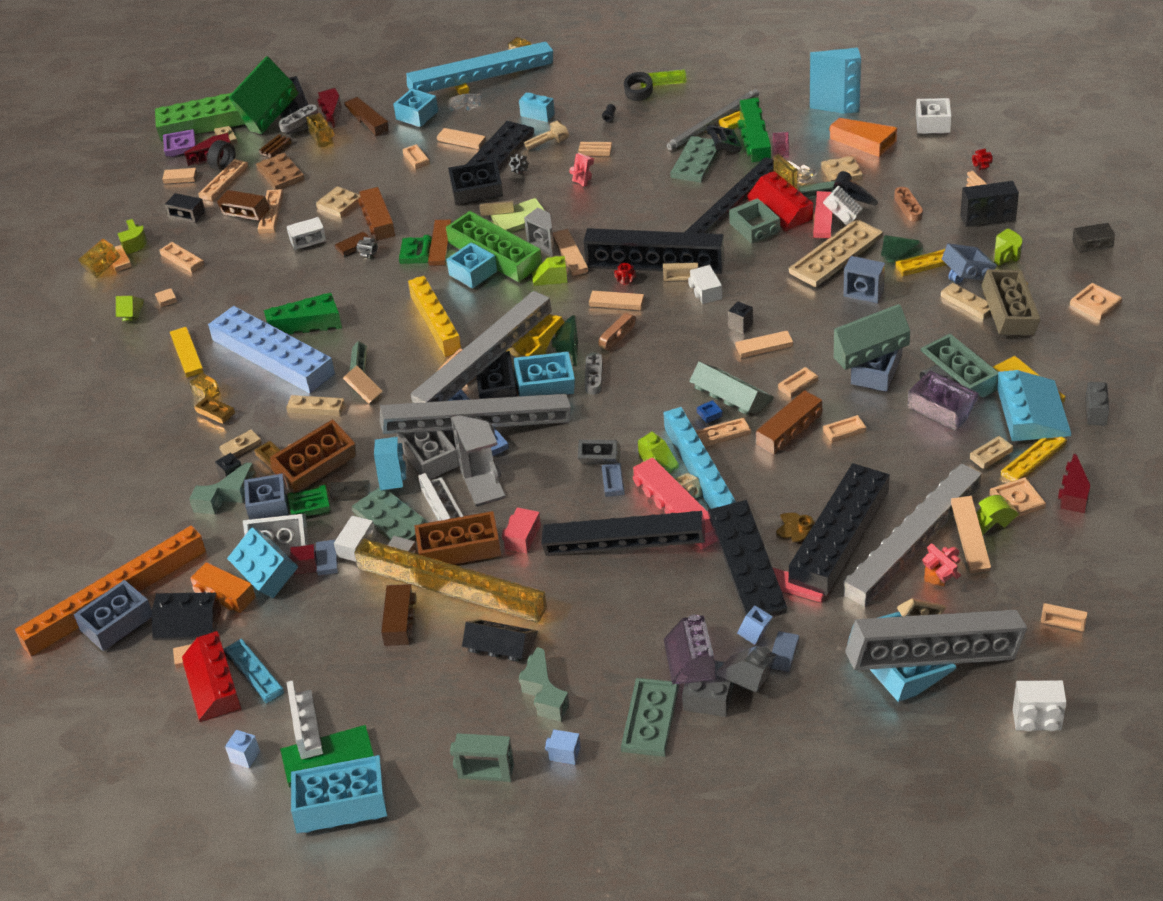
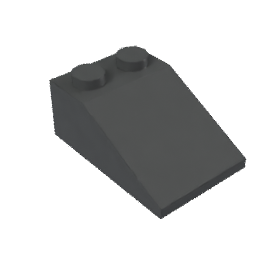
M696 657L687 675L682 693L683 711L722 717L727 716L735 683L716 675L719 668L725 663L724 661Z

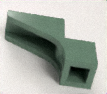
M244 463L216 484L208 486L196 485L189 498L193 512L215 515L218 507H221L222 501L244 503V480L257 478L253 464Z
M537 647L533 655L529 656L525 670H522L519 675L522 693L535 696L534 705L536 706L538 716L562 722L570 706L568 692L560 690L550 683L545 652L542 648Z

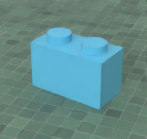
M526 92L519 100L520 115L522 117L548 122L555 115L553 98Z

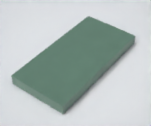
M636 678L621 743V752L665 757L679 682Z

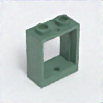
M758 198L729 210L730 224L751 244L780 232V218ZM758 216L765 220V222L755 226H751L747 222Z
M457 733L455 742L451 743L450 754L454 756L453 768L457 770L458 779L511 782L515 763L509 736ZM465 756L498 758V761L465 759Z

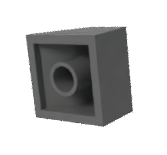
M755 646L731 655L719 668L716 675L757 692L769 677L776 654L766 647Z

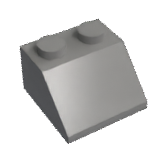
M537 207L524 217L527 242L540 248L542 252L554 256L551 215L549 212Z

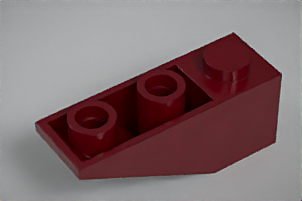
M336 88L318 92L319 99H317V103L323 115L326 116L327 122L331 123L332 127L335 128L342 106L339 93Z
M228 133L212 136L185 151L188 166L207 162L208 151L215 141L222 140L231 143ZM222 150L220 158H223L224 150Z
M1073 453L1072 461H1067L1065 472L1068 475H1063L1061 486H1064V488H1060L1058 500H1061L1060 509L1085 514L1091 485L1077 454Z

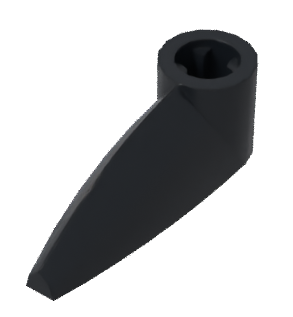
M846 171L838 173L833 185L834 189L840 186L845 193L850 195V198L877 206L878 201L866 189L852 181L850 173Z

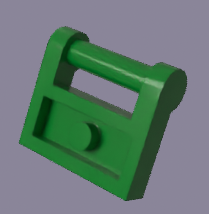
M424 235L420 238H402L399 263H427L432 237ZM419 246H423L422 253L418 255Z
M321 485L319 486L320 488L294 494L293 492L287 493L291 515L306 514V517L330 512L326 486Z

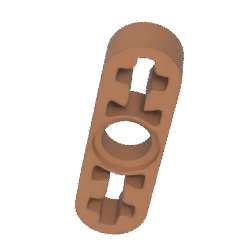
M906 187L896 188L894 199L907 219L913 222L920 221L923 216V209L911 191Z
M624 313L600 336L598 346L607 351L611 350L634 328L636 316Z

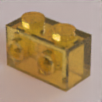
M318 113L306 117L309 133L317 146L321 148L333 144L332 137H334V132L322 114Z
M101 239L78 261L88 273L97 278L121 256L112 244L105 239Z

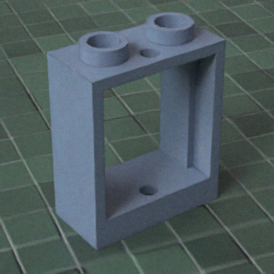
M947 243L942 256V260L960 278L984 280L987 269L995 270L997 267L978 247Z

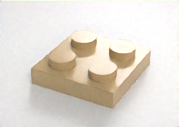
M853 156L821 162V167L829 182L835 181L838 173L841 171L850 173L852 181L862 180L863 174Z
M337 186L316 202V206L320 210L342 218L359 204L358 198H360V195Z

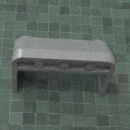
M461 415L451 417L459 467L475 506L478 507L506 498L499 483V477H502L499 466L495 467L491 447L498 445L494 436L495 430L493 425L485 420Z

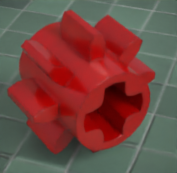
M986 148L975 151V154L972 156L973 165L975 167L979 166V170L989 168V164L993 162L991 152H986Z
M622 263L617 266L618 270H614L617 282L623 285L633 282V278H636V270L628 263Z

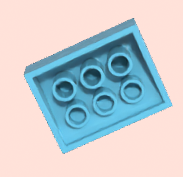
M848 48L810 52V108L842 114L860 112L861 56L859 49Z
M1019 370L998 372L997 390L1012 441L1071 436V430L1055 380Z
M895 612L879 618L902 617L900 612ZM956 665L870 669V671L899 702L917 696L954 671Z
M380 755L291 772V813L296 833H308L313 830L333 828L339 825L355 824L360 821L386 817L387 806Z

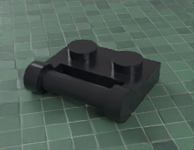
M709 125L706 128L708 135H711L716 150L741 151L742 145L733 129L716 125Z

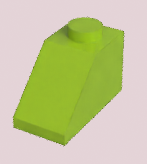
M565 256L547 258L532 273L533 286L568 283Z
M116 296V317L122 318V321H133V318H139L144 299L135 296Z
M651 431L638 440L639 458L643 461L653 457L668 473L679 467L665 440Z

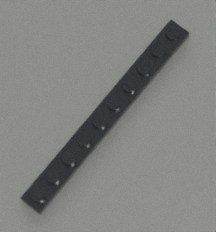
M765 157L685 232L710 233L729 215L730 209L737 207L747 198L761 176L779 168V162Z

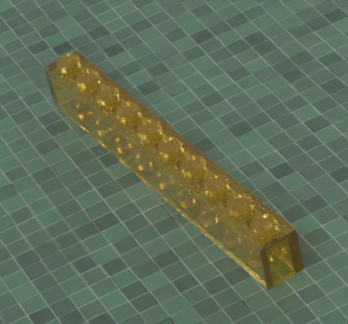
M363 539L354 552L358 569L539 623L547 609L544 591L368 539Z

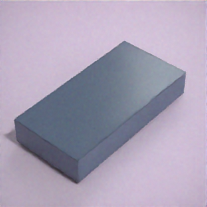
M621 463L601 465L605 497L625 495Z
M335 540L316 542L318 576L338 573V561L334 547Z
M778 631L772 653L776 654L772 669L790 672L799 642V635Z

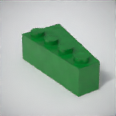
M759 98L740 100V120L737 123L747 156H750L752 163L760 162L765 157L771 158V144L766 131L765 121L762 118V109L759 108Z
M331 292L263 310L266 323L288 335L294 334L295 331L309 333L311 329H320V331H327L329 327L342 329L339 312Z

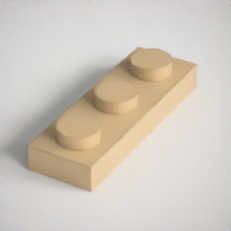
M951 283L941 291V297L983 320L991 314L986 300L954 283Z
M291 395L286 409L287 413L340 416L345 402L344 398Z

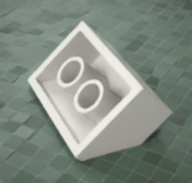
M306 514L243 520L244 536L253 527L267 535L286 555H290V547L307 545Z

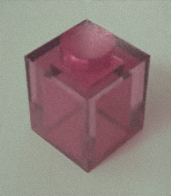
M789 132L772 133L773 157H789Z

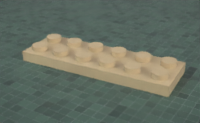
M855 219L789 267V273L817 287L843 268L851 256H859L883 238V232Z

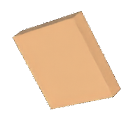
M1094 283L1088 285L1070 300L1071 306L1099 320L1122 303V297Z
M1026 477L990 489L989 494L991 496L1001 495L1010 501L1020 513L1017 517L1045 509L1046 507L1045 501Z

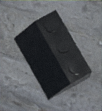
M156 593L152 607L153 640H196L197 637L216 632L221 612L217 593Z
M482 619L467 621L465 623L462 647L469 648L468 651L472 653L486 651L488 656L501 657V655H506L508 660L520 661L522 658L528 657L538 630Z

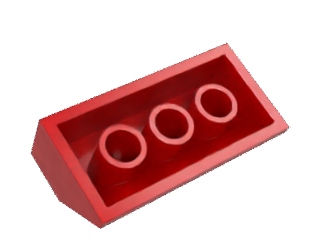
M775 171L761 176L747 196L749 201L758 198L780 218V227L785 232L813 220V202Z
M218 631L197 637L183 654L182 660L199 722L242 708Z

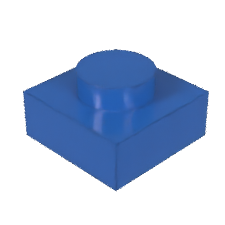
M713 400L697 407V413L706 423L723 417V411Z

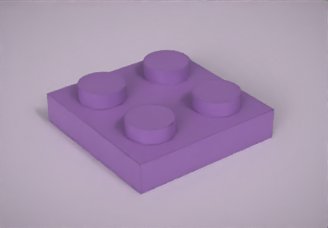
M194 130L164 134L165 156L184 154L185 151L196 146Z

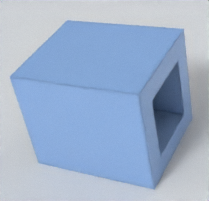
M754 606L745 616L737 634L755 645L764 635L772 616Z
M553 729L551 738H547L545 750L549 754V761L576 764L581 748L579 733Z
M239 730L234 732L225 746L230 762L246 768L251 767L260 753L255 735Z

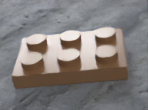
M285 153L277 154L256 164L258 171L275 190L283 189L305 180L304 174Z

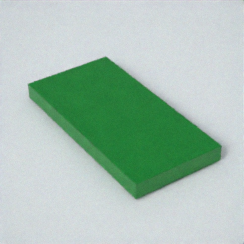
M366 725L320 737L323 754L301 759L297 744L281 748L280 751L288 786L291 787V772L374 756Z

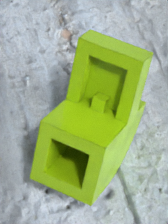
M133 219L126 221L129 230L117 233L126 255L141 250L147 243L143 225H135Z
M1007 228L996 236L994 258L996 265L1001 266L1010 259L1016 262L1020 259L1022 238L1019 234Z
M992 495L980 501L978 504L981 508L976 512L982 536L994 524L999 523L1006 527L1020 514L1010 501L1001 495Z

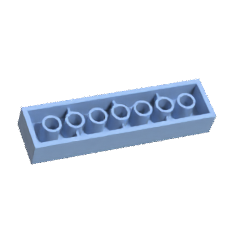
M235 306L208 324L213 341L309 394L335 374L331 357Z

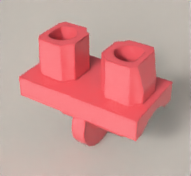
M581 153L576 154L574 167H571L569 170L573 175V182L580 183L583 187L587 186L588 180L592 178V173L589 169L594 164V158Z
M932 543L927 547L929 553L922 561L929 570H932L938 564L941 566L936 571L939 579L946 582L951 577L957 580L961 576L957 571L958 566L956 564L961 559L958 558L959 550L956 547L949 549L944 547L942 552Z

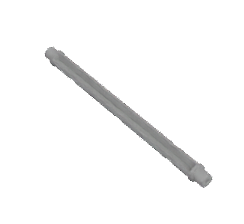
M755 89L746 93L672 139L667 144V148L672 150L689 141L691 136H697L705 131L709 125L716 124L720 119L740 109V100L759 96V91Z

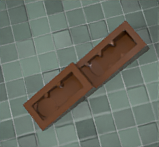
M355 97L344 102V105L360 123L363 122L375 136L389 131L388 121L360 98Z

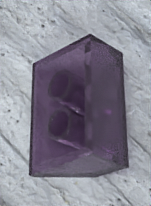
M930 370L908 391L907 407L956 431L967 421L979 393Z

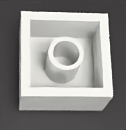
M949 98L917 99V133H950L951 109Z
M1063 680L1016 681L1013 703L1016 731L1062 730L1066 708Z

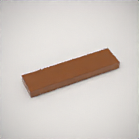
M451 219L435 220L428 259L429 266L446 265L449 247L446 226L452 223Z

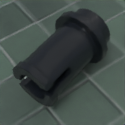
M607 105L606 110L602 113V118L605 122H611L614 119L615 105Z

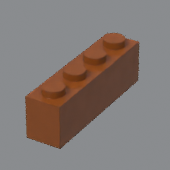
M375 187L359 191L360 198H358V203L362 209L366 224L369 226L370 234L375 236L376 241L394 237L393 221L379 188Z
M804 390L756 430V445L772 454L783 449L801 431L808 428L815 419L820 418L823 413L822 399Z

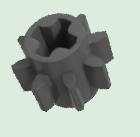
M516 154V157H511L509 164L512 168L511 172L522 174V171H528L527 168L530 163L526 160L527 156Z
M364 237L363 240H359L357 251L361 252L360 256L371 258V255L377 253L378 245L374 242L375 239Z

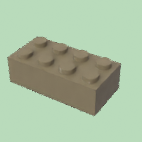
M987 269L981 286L999 335L1034 336L1041 319L1022 270Z

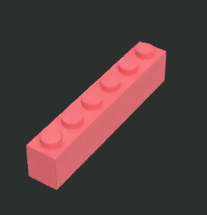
M653 457L633 467L634 483L638 487L640 486L646 496L651 497L657 507L666 514L702 511L705 520V543L694 544L704 549L717 542L708 512Z

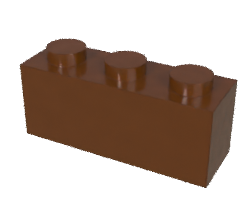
M227 190L217 201L222 214L260 221L270 210L266 197L262 195Z
M411 584L386 585L381 630L384 646L409 645L410 636L414 634L411 621L415 620L413 605H416L417 597L416 592H412Z

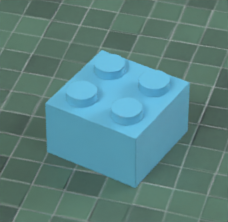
M412 88L393 104L396 120L418 127L424 125L438 112L435 95Z
M472 242L447 258L449 275L471 288L476 287L497 272L495 255Z
M398 437L375 440L374 459L380 490L403 487V480H406L407 469L406 462L403 460V444L399 443Z

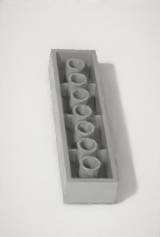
M1017 610L855 619L845 653L854 671L1015 660L1027 626Z

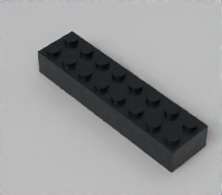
M587 228L583 240L585 262L588 268L618 269L617 266L620 264L628 263L634 267V270L663 272V264L698 263V268L710 265L715 274H722L725 262L724 234Z
M851 464L790 562L788 583L828 595L889 491L890 474L858 464Z

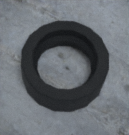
M634 72L628 75L623 83L625 95L633 101H642L649 98L654 90L652 78L645 72ZM636 83L647 84L645 88L640 90L630 88Z
M222 140L215 141L208 151L207 159L209 166L218 171L226 168L235 159L234 145ZM224 150L223 158L220 162V154Z

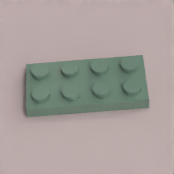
M691 136L670 172L671 178L702 183L719 152L714 147L713 139Z
M380 487L352 505V511L360 518L372 520L375 530L389 541H391L393 536L415 541L414 525L429 523L387 489L380 490Z

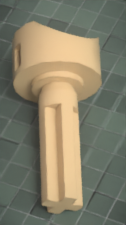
M561 120L550 123V131L525 141L524 145L527 151L552 139L560 143L569 138V133L566 126L562 125Z

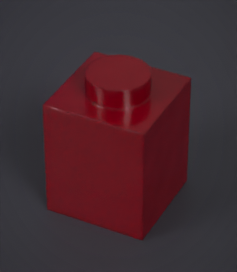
M314 544L290 547V556L288 557L298 566L293 573L294 575L317 572Z

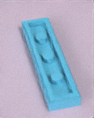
M242 638L224 648L225 654L266 704L284 693L283 687Z

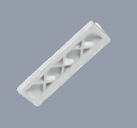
M426 473L418 475L421 490L438 521L463 517L442 477L430 481ZM440 485V491H435L433 487ZM440 498L448 499L447 503L443 504ZM447 510L454 511V515L449 516Z
M293 681L286 682L295 738L301 759L323 754L311 689L296 693Z

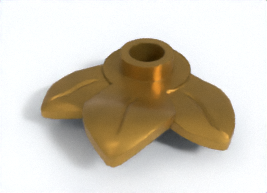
M793 512L780 514V518L784 525L776 530V534L782 538L791 537L793 542H799L807 537L815 521L809 515L800 516L798 513Z

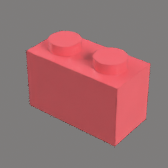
M517 507L514 514L509 518L507 528L502 532L501 538L504 540L505 549L528 553L541 527L539 512Z

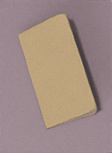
M513 201L480 204L481 216L513 213Z
M913 598L897 607L902 617L943 614L947 608L945 605Z

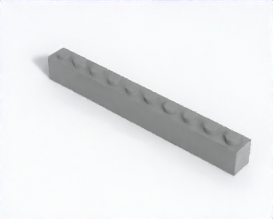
M532 291L410 394L412 402L448 401L552 312L550 298Z
M566 394L380 405V424L383 434L453 430L451 417L458 415L485 420L492 424L493 427L565 423L570 420L571 406Z
M962 463L956 469H953L949 476L942 480L933 492L928 494L926 500L923 503H919L915 511L911 515H907L904 522L899 527H895L892 534L887 539L885 538L875 551L873 550L863 563L857 566L856 571L845 578L843 583L844 596L865 607L954 515L951 498L973 496L981 487L982 473Z

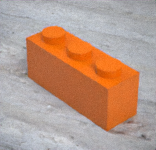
M207 562L190 577L195 593L216 592L220 604L238 613H241L256 598L251 583Z

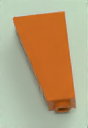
M838 118L829 128L830 139L880 157L897 142V128L893 126Z

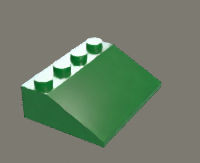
M266 56L232 92L229 98L249 131L263 134L295 99L299 92L285 73L269 56Z

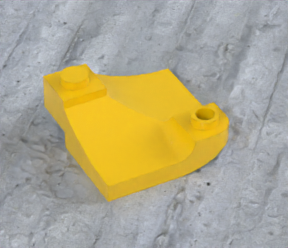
M549 314L507 351H510V354L516 358L546 354L552 337L564 323L563 318Z

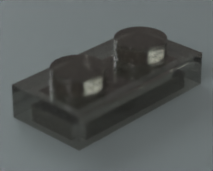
M370 480L332 482L330 490L331 502L363 499L370 494Z

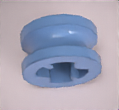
M952 269L949 272V280L954 281L956 284L963 281L964 278H960Z

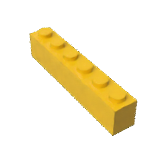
M425 276L408 280L411 298L445 357L453 355L459 348L461 349L460 337Z

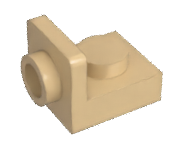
M685 473L675 478L694 499L702 496L701 486L697 477Z

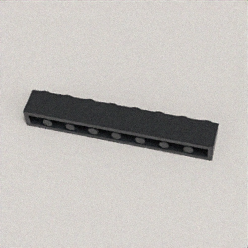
M702 511L544 524L541 544L545 555L550 556L705 543V520Z

